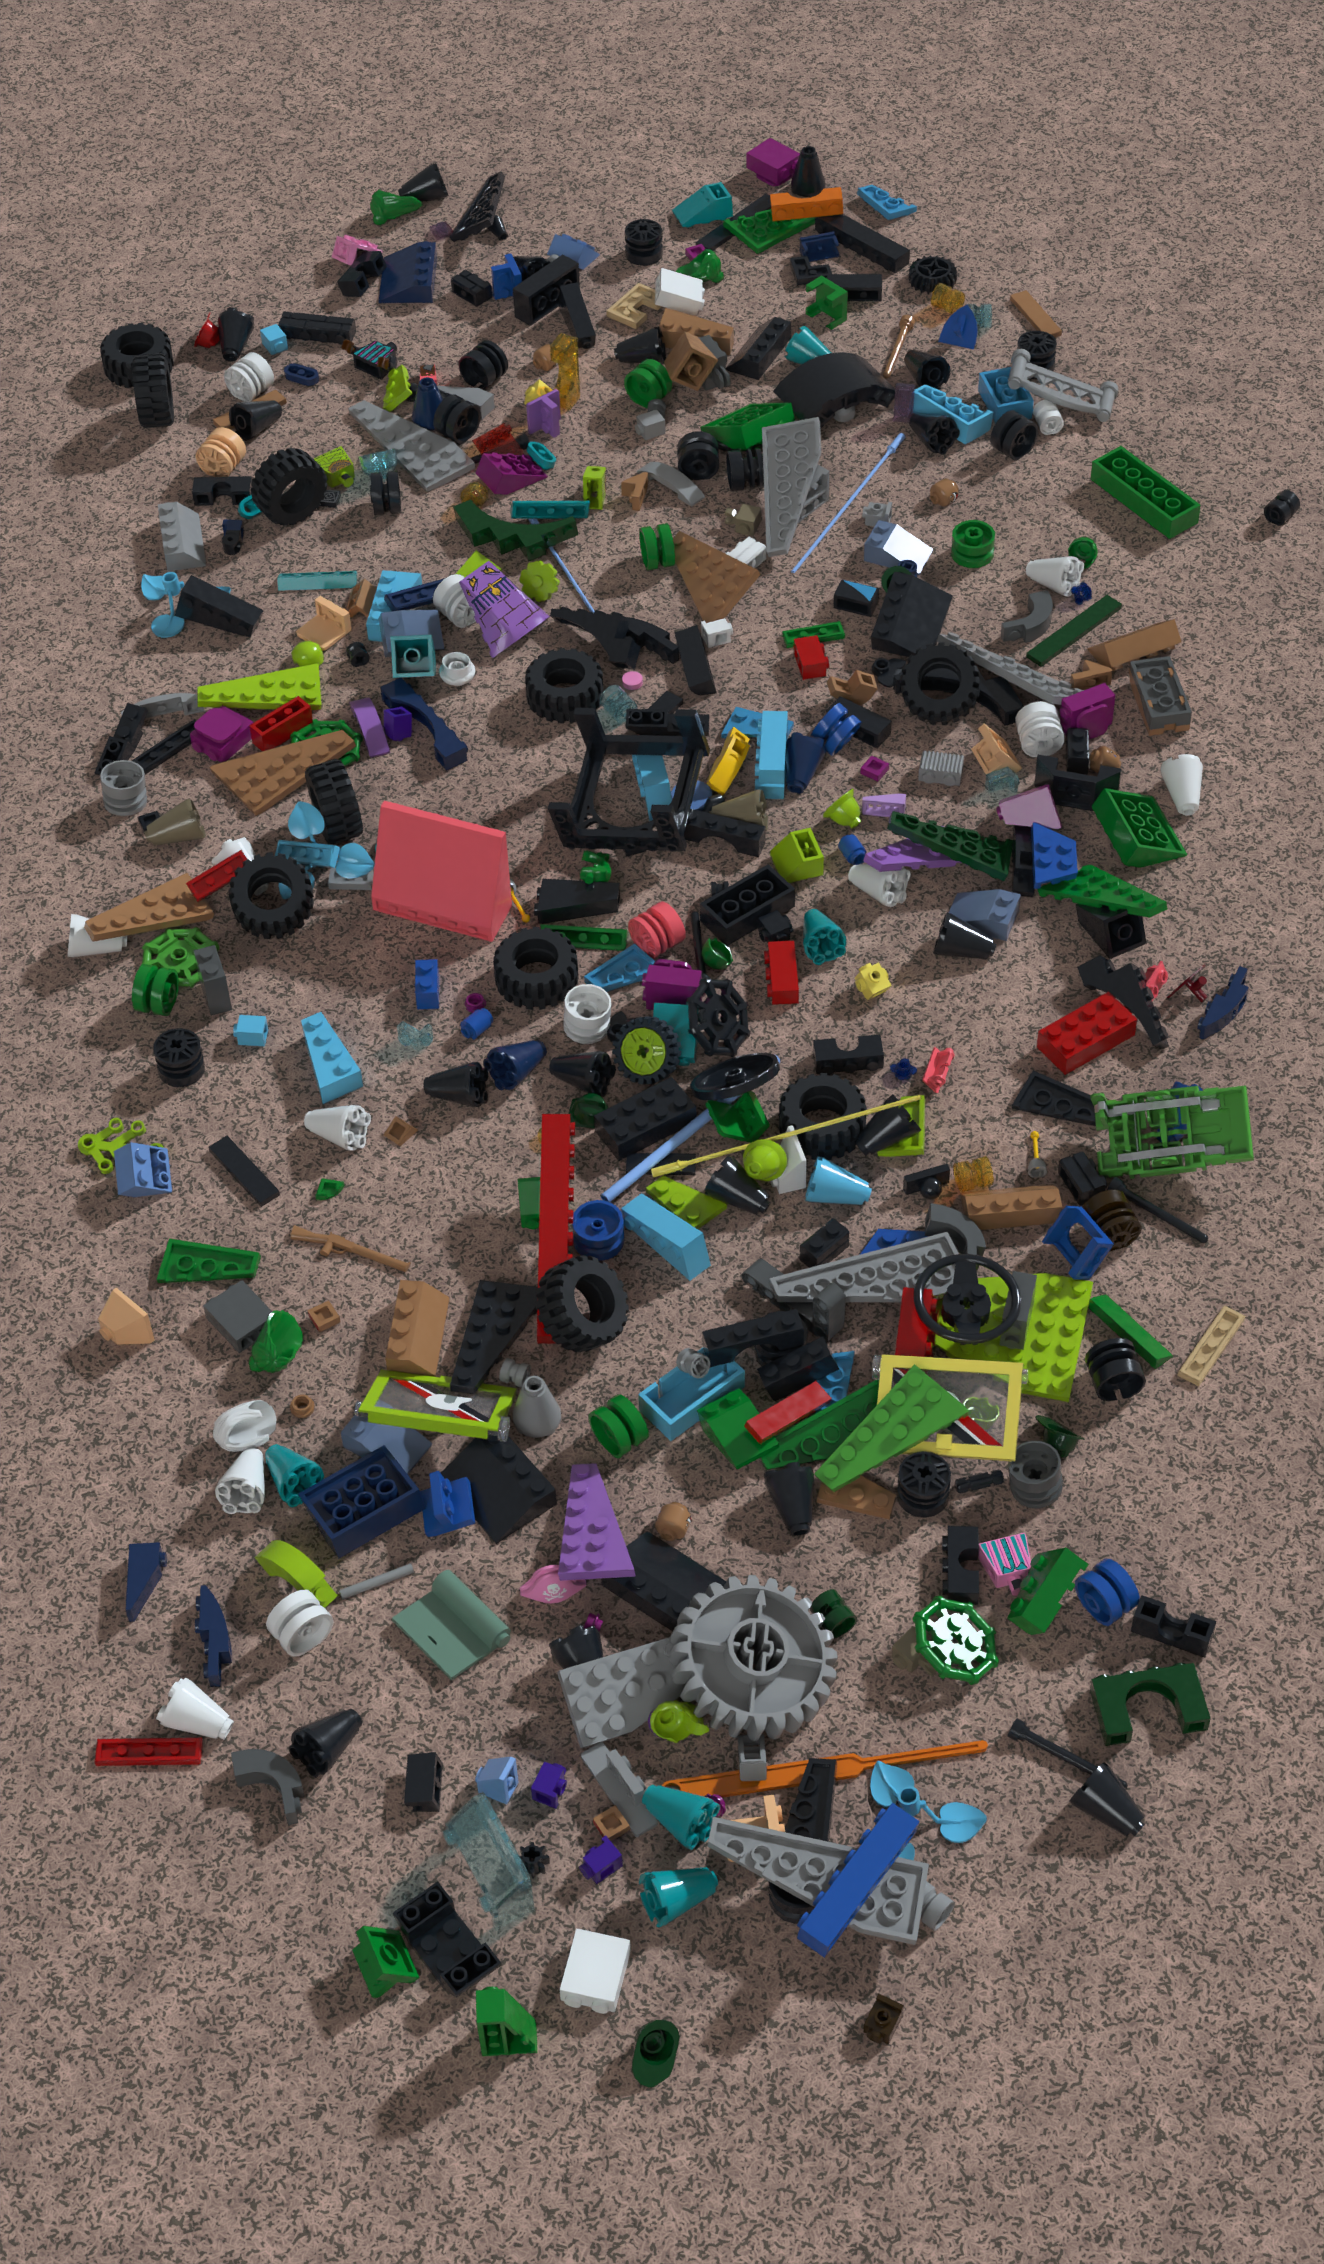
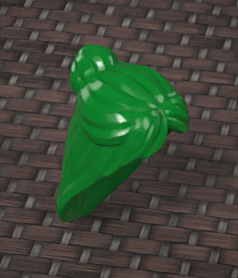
M380 189L374 192L370 202L375 225H383L387 222V219H396L416 211L422 206L421 201L413 196H398L390 192L381 191Z
M704 249L690 263L675 271L701 279L702 282L710 280L713 283H719L724 279V274L721 271V261L715 252L710 249Z
M274 1310L268 1315L262 1331L252 1346V1355L248 1360L251 1371L275 1373L287 1368V1365L295 1358L303 1342V1334L295 1317L284 1310Z

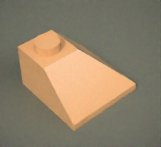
M118 1288L112 1290L98 1318L101 1327L99 1331L103 1338L107 1341L111 1339L117 1345L147 1344L155 1341L148 1314Z

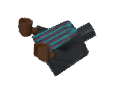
M343 341L341 349L353 355L354 368L380 380L393 368H397V346L393 342L385 345L378 341H373L366 346L357 347L354 346L352 341Z

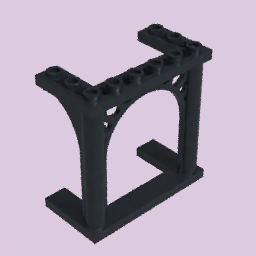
M575 708L573 715L587 748L575 794L571 804L566 802H549L548 806L549 814L563 847L569 849L588 848L591 850L686 851L687 843L684 837L702 759L703 756H709L710 752L697 710L676 709L675 719L681 736L605 735L595 708ZM605 754L684 756L675 793L670 805H652L650 812L653 820L635 827H618L603 821L594 809V795ZM592 824H599L597 829H587ZM654 826H656L657 831H653Z

